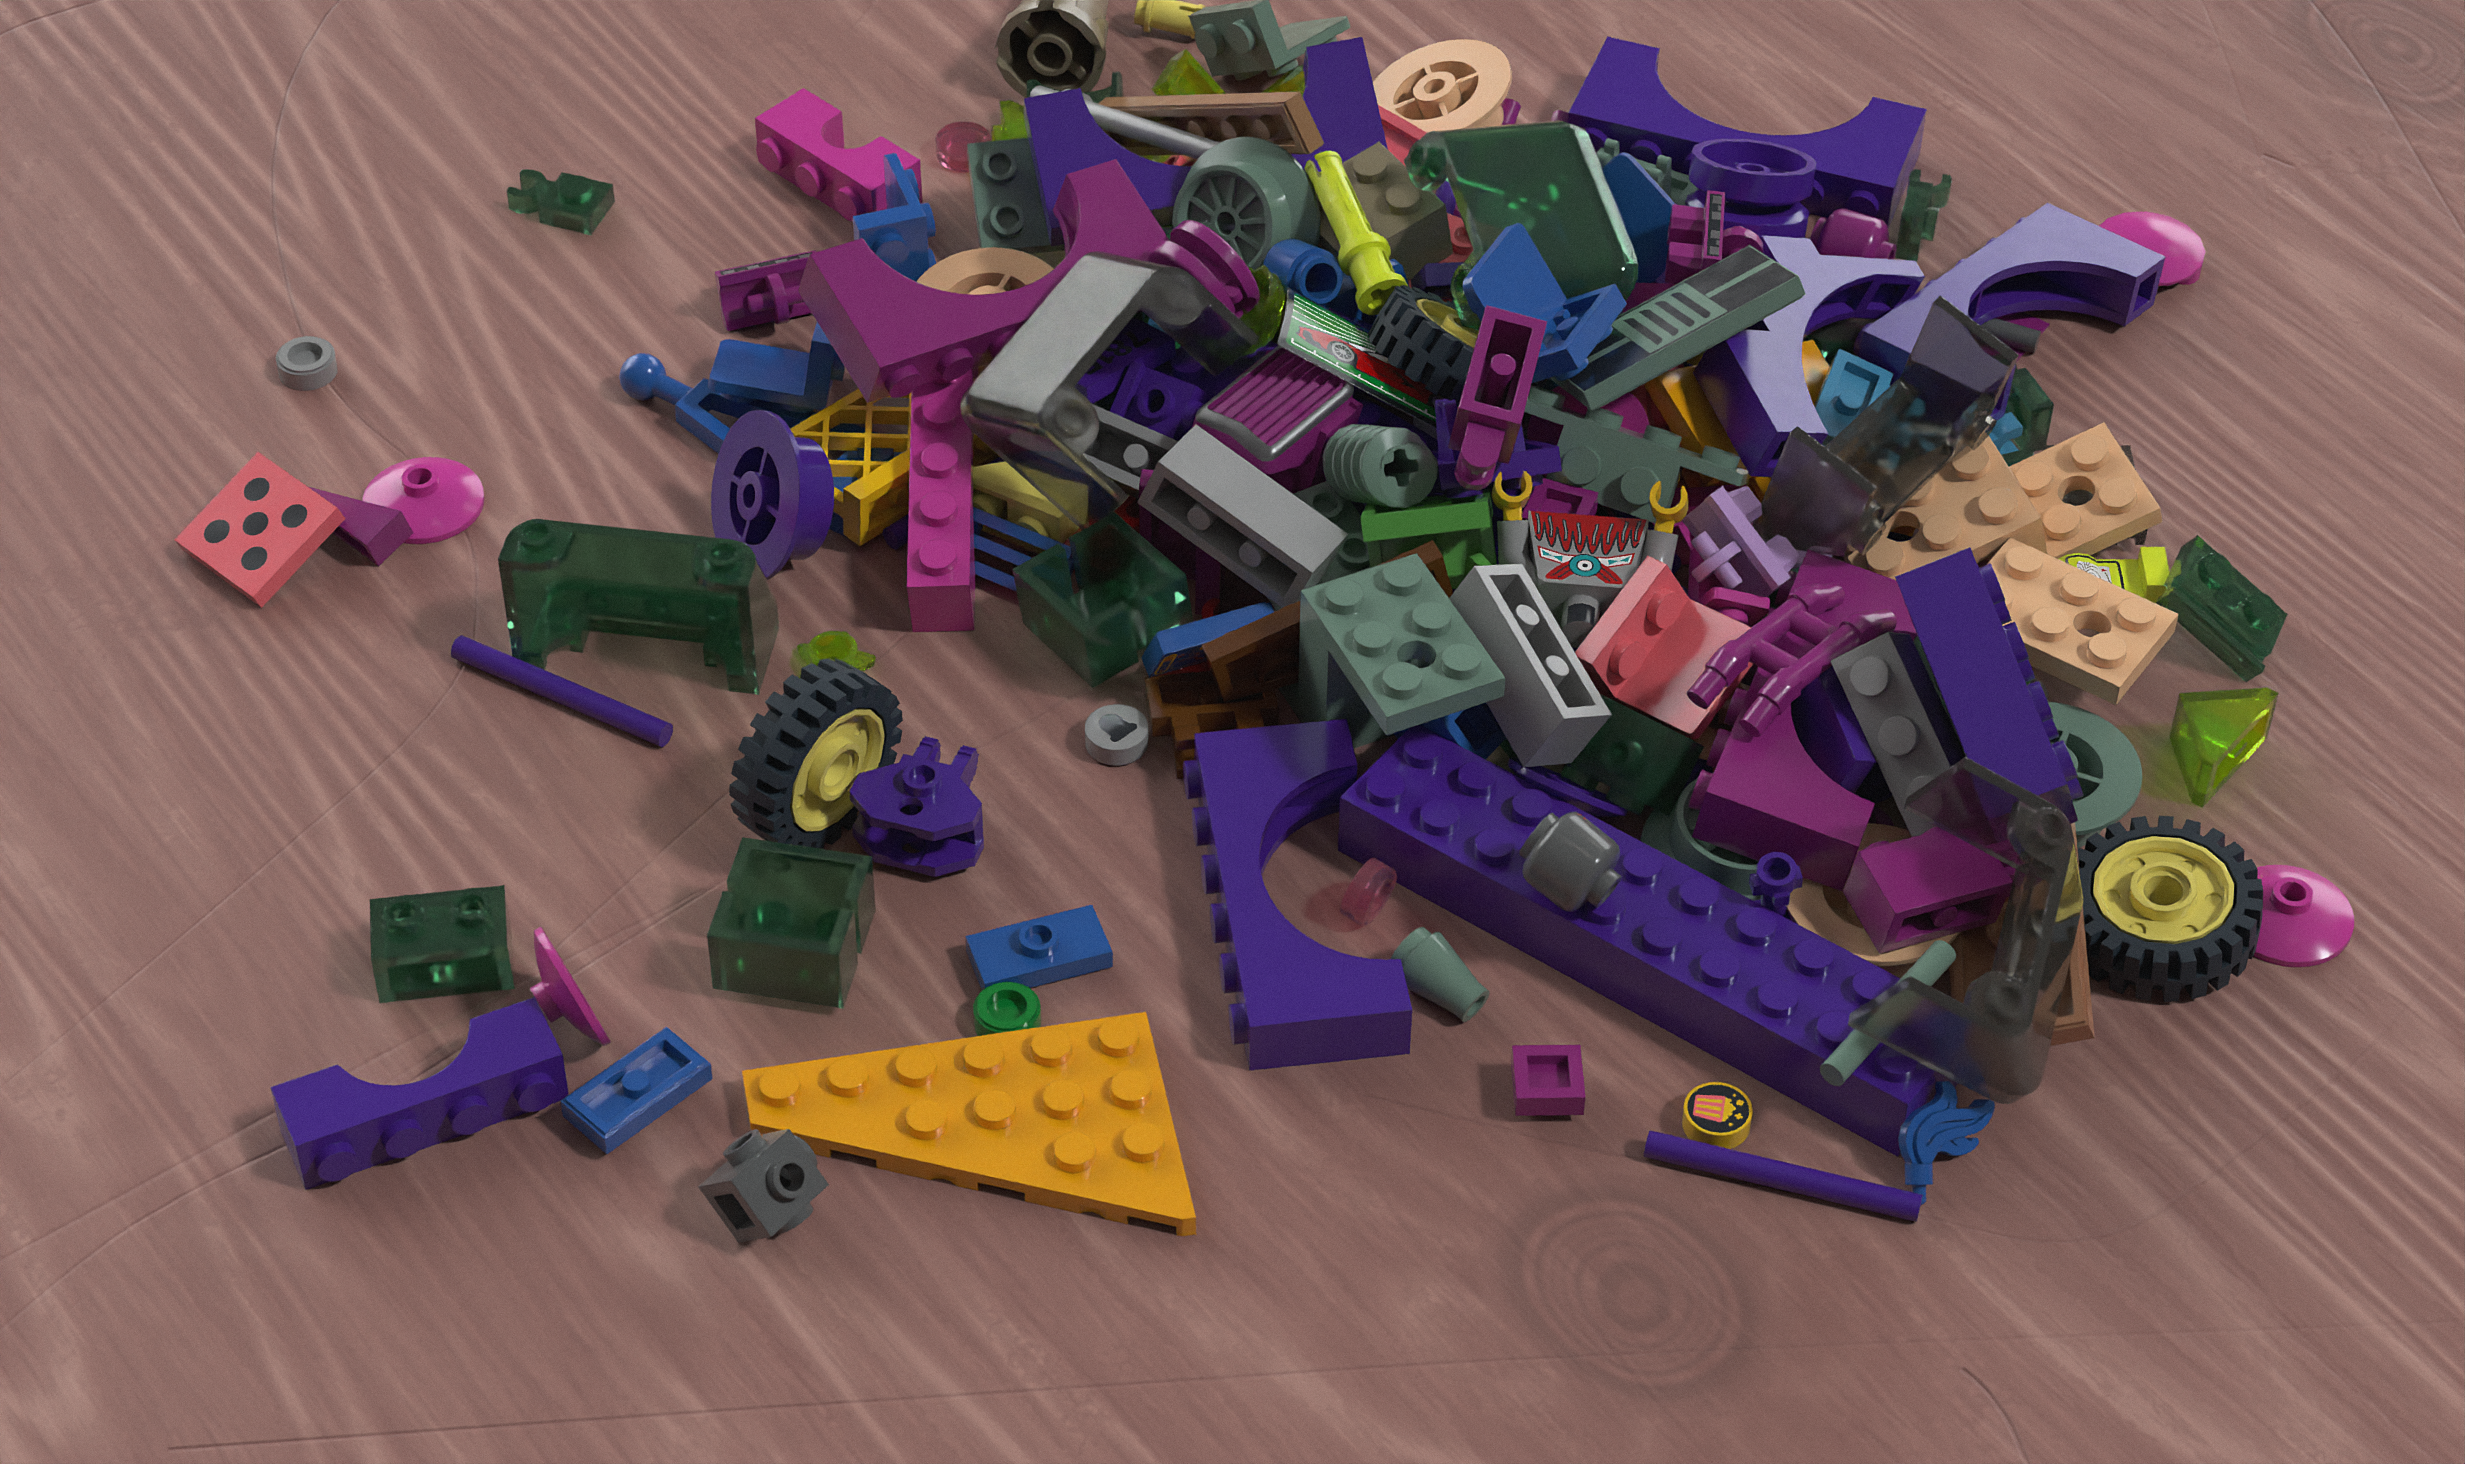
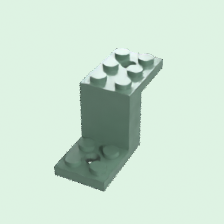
M1416 553L1301 590L1298 683L1280 687L1279 690L1301 723L1347 719L1353 748H1357L1394 736L1395 732L1504 697L1505 676Z

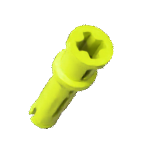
M1334 151L1320 152L1314 155L1321 172H1318L1314 162L1310 159L1304 167L1305 172L1315 189L1340 244L1338 263L1345 275L1351 276L1357 289L1355 301L1358 308L1365 314L1378 315L1395 287H1400L1401 285L1408 286L1407 282L1401 274L1395 273L1389 260L1391 249L1388 241L1379 233L1373 232L1345 172L1340 155Z

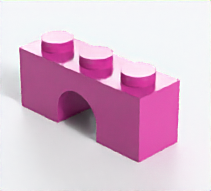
M805 88L755 117L758 162L767 170L777 173L799 187L808 196L815 197L834 209L846 220L853 221L852 216L887 209L883 157L891 153L897 154L904 170H913L919 189L920 204L923 203L920 159L882 136L862 147L845 149L842 111Z

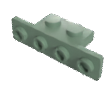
M1531 385L1524 412L1563 425L1557 444L1560 450L1562 471L1548 473L1546 479L1599 492L1598 504L1655 523L1656 519L1651 512L1649 500L1652 486L1661 481L1662 488L1658 504L1661 507L1670 508L1683 468L1736 486L1748 484L1750 475L1747 470L1737 467L1740 457L1733 453L1705 445L1701 455L1679 447L1682 437L1675 433L1647 425L1644 434L1621 427L1624 418L1622 415L1603 408H1598L1595 411H1591L1588 408L1586 414L1563 407L1566 396L1538 386Z

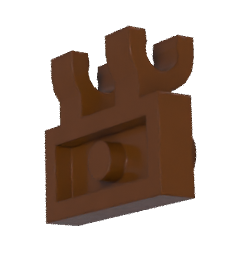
M1210 671L1157 675L1150 678L1148 676L1144 677L1145 699L1152 737L1171 735L1177 779L1184 778L1183 761L1194 760L1195 733L1278 726V702L1275 689L1224 702L1215 686Z

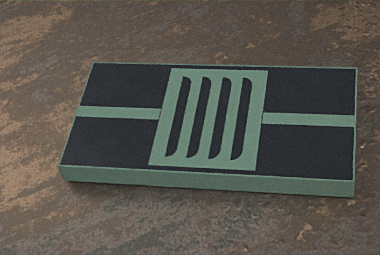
M1749 245L1619 315L1611 325L1613 328L1612 333L1594 347L1587 357L1589 360L1588 365L1581 372L1563 381L1556 380L1555 376L1550 379L1591 411H1595L1798 301L1806 293L1797 274Z

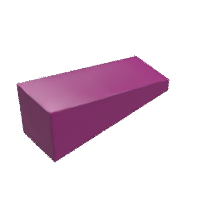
M309 487L336 506L346 518L335 529L333 534L377 566H380L414 533L403 513L399 510Z

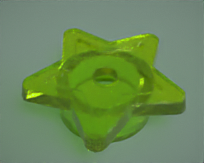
M846 631L823 632L816 635L809 643H801L797 646L800 657L807 665L812 663L818 666L819 660L837 659L861 671H865L873 667L876 661L875 655L859 651L855 639Z

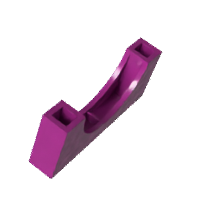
M1117 159L1066 175L1053 208V212L1063 232L1065 258L1054 270L1029 285L1007 292L979 295L959 294L931 288L915 282L892 269L870 249L863 238L810 254L798 291L863 397L869 403L887 396L893 398L903 397L920 385L941 378L947 381L954 380L972 368L993 361L1005 363L1014 359L1023 351L1044 344L1049 347L1056 346L1065 342L1074 334L1095 327L1098 330H1104L1114 326L1122 318L1143 311L1155 313L1164 309L1171 302L1164 295L1151 274L1148 265V254L1159 242L1170 240Z
M1809 549L1798 573L1791 570L1788 572L1791 578L1779 587L1774 605H1782L1787 601V596L1801 586L1813 583H1838L1844 590L1845 597L1843 603L1838 607L1825 610L1822 614L1815 615L1816 617L1839 628L1840 623L1853 613L1865 610L1878 611L1888 609L1894 613L1897 620V625L1893 632L1910 634L1927 669L1928 660L1896 580ZM1770 608V610H1769V612H1768L1767 615H1769V614H1770L1771 612H1773L1775 609H1774V608ZM1787 632L1772 644L1799 659L1815 647L1812 643L1791 632ZM1753 664L1741 680L1742 684L1750 686L1749 690L1736 688L1724 720V724L1733 727L1732 731L1719 728L1706 765L1716 768L1714 774L1701 770L1688 807L1700 812L1692 837L1757 861L1765 854L1771 852L1785 853L1792 857L1796 865L1800 867L1803 878L1843 892L1875 803L1846 790L1828 777L1812 761L1799 741L1793 726L1791 703L1782 715L1775 717L1760 737L1750 735L1741 727L1739 720L1758 698L1757 693L1773 676V674Z

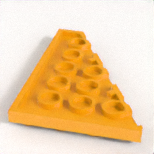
M1146 1012L742 1070L750 1130L758 1129L761 1134L790 1129L793 1135L800 1137L811 1147L815 1155L831 1158L834 1150L875 1159L876 1167L886 1171L927 1180L945 1179L958 1187L976 1191L979 1190L981 1183L1023 1192L1025 1202L1079 1214L1093 1212L1101 1215L1105 1220L1128 1224L1130 1217L1175 1226L1177 1236L1196 1235L1194 1206Z

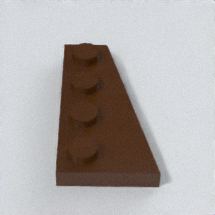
M1433 540L1381 563H1388L1417 553L1448 598L1453 594L1443 556ZM1300 601L1289 604L1276 612L1236 630L1227 632L1223 636L1202 645L1215 686L1224 702L1298 683Z

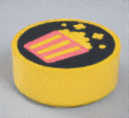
M1722 1082L1701 1084L1692 1089L1685 1098L1682 1115L1683 1130L1690 1140L1728 1149L1735 1148L1742 1144L1750 1133L1753 1114L1751 1101L1743 1091L1733 1085Z

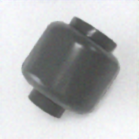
M1569 812L1560 818L1550 813L1530 834L1519 852V855L1525 859L1522 870L1525 880L1565 912H1574L1587 902L1599 908L1616 889L1622 879V876L1613 870L1620 857L1618 844L1578 812Z

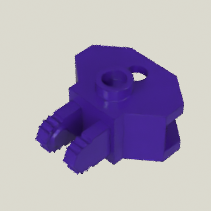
M925 736L920 741L919 747L917 746L913 756L903 754L899 763L858 774L849 791L850 801L860 812L852 826L853 837L874 862L934 877L976 865L984 849L982 803L969 789L971 781H973L974 775H976L979 754L976 748L963 745L960 747L952 764L948 765L939 762L941 757L939 739ZM908 843L912 848L920 852L908 853L903 850V847Z

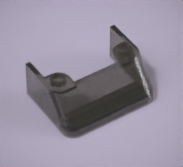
M1103 251L1087 253L1070 268L966 389L960 404L961 415L968 428L1085 533H1088L1119 508L1129 495L1083 455L1097 437L1099 417L1092 403L1074 386L1138 310L1141 309L1214 377L1250 349L1260 338L1185 270Z
M1940 295L1932 303L1901 377L1824 447L1798 426L1789 433L1761 502L1763 514L1753 522L1752 526L1764 542L1769 541L1776 535L1786 537L1797 551L1807 552L1809 549L1820 554L1848 557L1856 550L1862 555L1866 554L1884 533L1886 521L1966 446L1975 450L1987 439L1997 423V420L1990 415L1995 408L2019 354Z
M1965 757L1908 796L1904 809L2016 869L1991 972L1983 974L1969 985L1964 1003L1909 976L1851 1012L1847 1025L1996 1103L2011 1104L2031 1094L2041 1084L2082 911L2083 891L2073 831L2064 813L2045 799Z

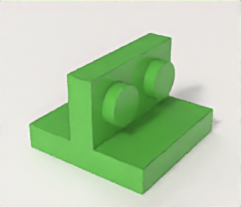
M1483 489V494L1464 498H1446V494L1426 496L1421 502L1407 508L1367 503L1361 515L1363 541L1367 542L1370 568L1432 540L1443 556L1452 589H1457L1464 580L1465 560L1467 557L1481 553L1492 565H1498L1492 523L1493 508L1490 489Z

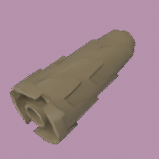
M1023 0L1012 13H1008L999 30L995 48L998 46L996 64L1004 80L1025 98L1030 97L1033 88L1039 85L1060 92L1064 89L1081 88L1082 93L1085 94L1091 92L1098 83L1105 67L1109 24L1106 21L1109 0Z

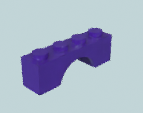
M535 997L470 1019L468 1037L459 1055L446 1068L421 1081L404 1085L373 1084L352 1076L337 1064L270 1087L281 1134L305 1190L328 1182L342 1180L353 1173L396 1158L411 1156L419 1150L462 1135L474 1134L485 1127L519 1115L540 1111L551 1104L560 1102L569 1095L563 1054Z

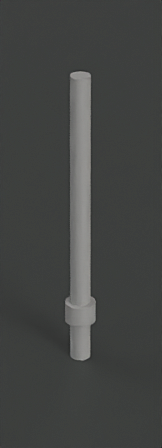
M1039 85L1033 88L1030 97L1060 91ZM1082 93L1089 112L1101 129L1197 160L1211 147L1220 143L1094 103L1089 95Z

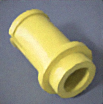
M1138 0L1134 24L1143 26V31L1148 33L1152 31V28L1190 36L1192 39H1195V32L1189 15L1204 8L1205 5H1195L1178 0Z

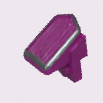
M1278 346L1273 350L1266 351L1265 356L1196 412L1192 428L1198 425L1293 494L1326 481L1323 471V453L1328 440L1339 429L1350 424H1358L1363 404L1352 398L1354 386L1351 383Z

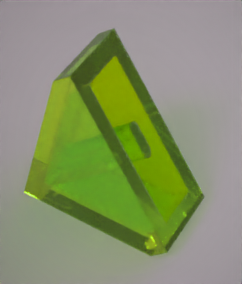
M2264 687L2179 693L2169 738L2192 803L2203 808L2266 740L2278 692Z

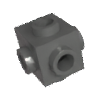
M758 1129L742 1135L725 1149L723 1155L727 1162L698 1187L737 1242L772 1237L777 1231L782 1234L801 1224L814 1210L810 1202L829 1184L817 1168V1158L811 1147L800 1137L793 1135L790 1129L761 1134Z

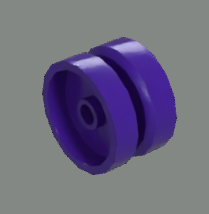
M1716 139L1701 142L1693 147L1688 178L1699 190L1687 195L1685 206L1704 208L1707 190L1725 192L1723 230L1734 226H1742L1753 231L1759 237L1763 235L1806 238L1809 211L1799 201L1810 197L1812 194L1816 161L1808 154L1771 142L1749 139Z

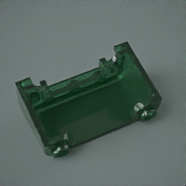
M1558 120L1439 130L1426 133L1412 145L1407 157L1404 159L1411 182L1415 187L1429 192L1437 190L1445 181L1449 182L1473 247L1472 253L1455 270L1450 286L1462 326L1479 330L1481 320L1470 308L1463 291L1464 279L1507 226L1520 223L1525 227L1567 299L1612 284H1616L1625 301L1629 298L1638 278L1639 266L1637 257L1589 134L1584 128Z
M544 519L527 520L513 528L507 535L498 557V565L513 657L545 670L548 663L547 656L559 647L570 644L571 652L583 653L590 631L704 643V666L717 667L718 663H720L725 668L729 692L759 695L779 631L778 603L756 555L743 542L724 538Z

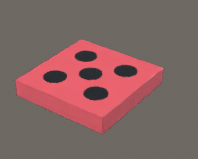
M257 452L174 540L184 552L262 608L346 518L332 503Z

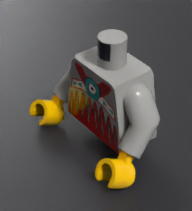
M1523 471L1521 476L1522 494L1514 497L1507 495L1502 490V472H1499L1492 487L1491 496L1494 504L1503 511V521H1497L1499 565L1523 564L1571 647L1578 648L1647 556L1667 564L1670 570H1672L1678 535L1672 534L1674 524L1680 522L1688 512V496L1684 486L1681 489L1680 502L1672 508H1664L1658 504L1662 488L1661 481L1652 486L1649 500L1651 512L1656 521L1654 530H1649V520L1529 511L1528 520H1522V508L1526 505L1532 491L1533 483L1531 476L1526 471Z

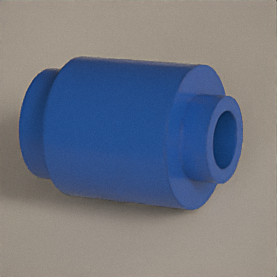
M1286 239L1275 244L1267 253L1263 263V278L1266 286L1271 292L1287 299V288H1290L1312 301L1324 305L1338 295L1342 286V271L1335 256L1327 250L1297 239Z

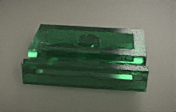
M2197 535L2181 546L2164 583L2166 591L2158 597L2156 604L2178 613L2177 622L2245 682H2248L2264 671L2266 665L2263 664V660L2271 654L2288 614L2269 595L2263 593L2233 567L2226 557L2216 552Z

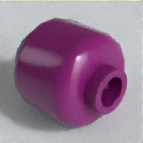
M1837 209L1828 218L1820 217L1810 236L1820 255L1895 259L1897 247L1896 244L1889 243V231L1885 221L1848 209Z

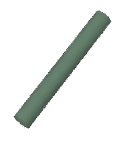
M1936 940L1820 1066V1073L1828 1083L1834 1086H1841L1955 961L1956 952L1950 944L1942 940Z

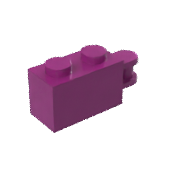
M1488 305L1485 307L1448 448L1460 451L1455 468V477L1460 485L1469 490H1481L1491 483L1497 461L1509 464L1521 426L1547 321Z
M1976 821L1953 827L1936 826L1921 835L1892 843L1889 841H1878L1858 851L1843 893L1877 951L1881 954L1995 923L2006 897L2021 894L2032 889L2041 881L2043 871L2037 862L2028 861L2024 855L2026 843L2020 834L2010 833L1986 839Z

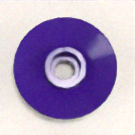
M1510 757L1507 763L1516 776L1594 817L1611 818L1626 816L1630 809L1622 802L1590 786L1545 767H1523L1519 758Z

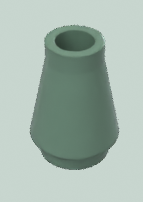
M1424 927L1415 929L1401 942L1391 959H1401L1408 990L1452 1012L1463 1022L1474 1017L1489 997V990L1478 982L1440 932L1431 934Z

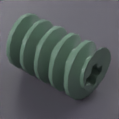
M1350 424L1339 429L1328 440L1323 453V471L1330 487L1339 496L1351 502L1407 508L1421 502L1431 492L1437 479L1438 461L1421 438L1406 428Z

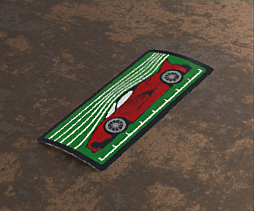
M1287 288L1286 310L1277 341L1279 346L1437 429L1435 401L1446 399V397L1439 393L1437 395L1425 389V384L1413 381L1405 375V370L1395 368L1387 361L1388 358L1380 355L1375 349L1376 346L1370 343V337H1368L1367 333L1369 330Z

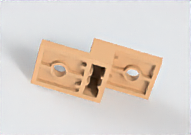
M2104 422L2011 466L2007 465L1992 439L1985 431L1819 509L1822 523L1846 563L1896 580L1895 577L1969 547L1972 550L1978 567H1983L1989 563L2010 537L2058 559L2073 553L2095 554L2162 522L2160 506ZM2075 490H2086L2094 494L2090 501L2078 506L2062 501L2065 495ZM1903 525L1912 526L1919 530L1913 538L1904 542H1896L1887 538L1890 531Z
M2011 537L1988 563H1991L2012 620L2002 626L2012 622L2016 623L2027 650L2030 665L2114 705H2117L2175 632L2178 613ZM2092 629L2098 631L2099 634L2088 637L2077 630ZM1928 664V667H1927L1926 670H1927L1928 674L1930 675L1931 668H1930V665Z

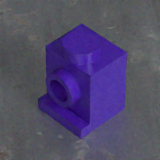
M1131 361L1110 412L1179 441L1192 429L1196 412L1214 397L1196 385Z

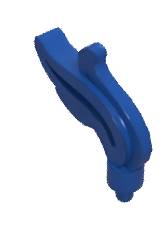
M1950 1081L1935 1082L1936 1094L1934 1098L1927 1104L1915 1109L1903 1122L1900 1128L1898 1143L1900 1153L1905 1162V1185H1912V1192L1923 1195L1921 1205L1926 1202V1185L1933 1184L1932 1162L1937 1153L1961 1156L1975 1149L1979 1144V1139L1966 1138L1965 1136L1976 1134L1989 1123L1995 1110L1994 1100L1975 1099L1968 1107L1956 1108L1957 1092Z

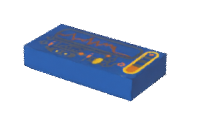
M1265 601L1157 632L1141 657L1148 677L1206 662L1207 660L1202 648L1203 644L1273 613L1274 610L1271 602L1266 603Z

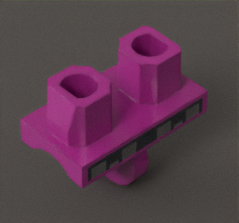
M1707 190L1704 208L1672 204L1668 227L1667 245H1669L1664 283L1678 284L1749 245L1763 253V242L1753 231L1742 226H1734L1723 230L1725 192Z
M816 250L715 271L725 329L730 331L772 321L779 325L788 323L790 317L812 313L798 289L809 255L815 253Z

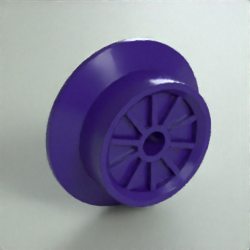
M754 410L744 414L734 423L722 443L713 474L711 514L716 543L721 557L729 570L743 581L753 583L764 582L774 577L783 568L787 560L807 559L821 547L828 533L833 515L834 482L828 458L817 442L809 438L794 437L789 426L777 414L765 410Z

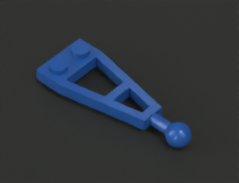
M647 353L630 356L621 366L619 373L620 384L625 393L637 400H649L658 397L674 405L676 422L718 454L730 428L708 413L710 410L740 418L754 410L770 411L780 416L789 428L816 414V412H790L783 409L779 403L755 399V401L750 403L732 402L723 398L720 393L710 390L708 388L709 380L705 378L694 388H691L667 376L662 362L655 356ZM840 423L830 429V432L865 433V427L851 423ZM857 448V451H844L837 460L864 461V448ZM871 448V461H889L902 452H894L893 448ZM833 477L834 487L843 492V488L858 480L857 477ZM833 511L829 529L843 535V518Z

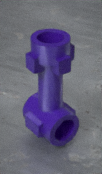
M1771 852L1765 854L1757 863L1756 873L1750 874L1749 884L1752 895H1761V899L1755 900V902L1791 920L1787 913V905H1789L1790 893L1794 889L1802 887L1803 877L1800 867L1796 865L1792 857L1785 853Z

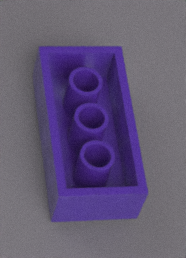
M1969 547L1896 576L1895 578L1998 837L2017 833L2020 834L2025 842L2077 822L2078 817L2072 800L2084 796L2077 779L2078 775L2064 740L2053 744L2050 743V740L2058 738L2059 734L2039 680L2026 685V682L2036 678L2016 623L2012 622L2002 626L2012 620L1991 563L1979 568Z

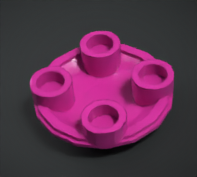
M2147 211L2125 212L2107 218L2099 225L2106 230L2166 256L2158 286H2170L2176 283L2189 285L2199 280L2206 251L2201 238L2188 225L2170 216Z

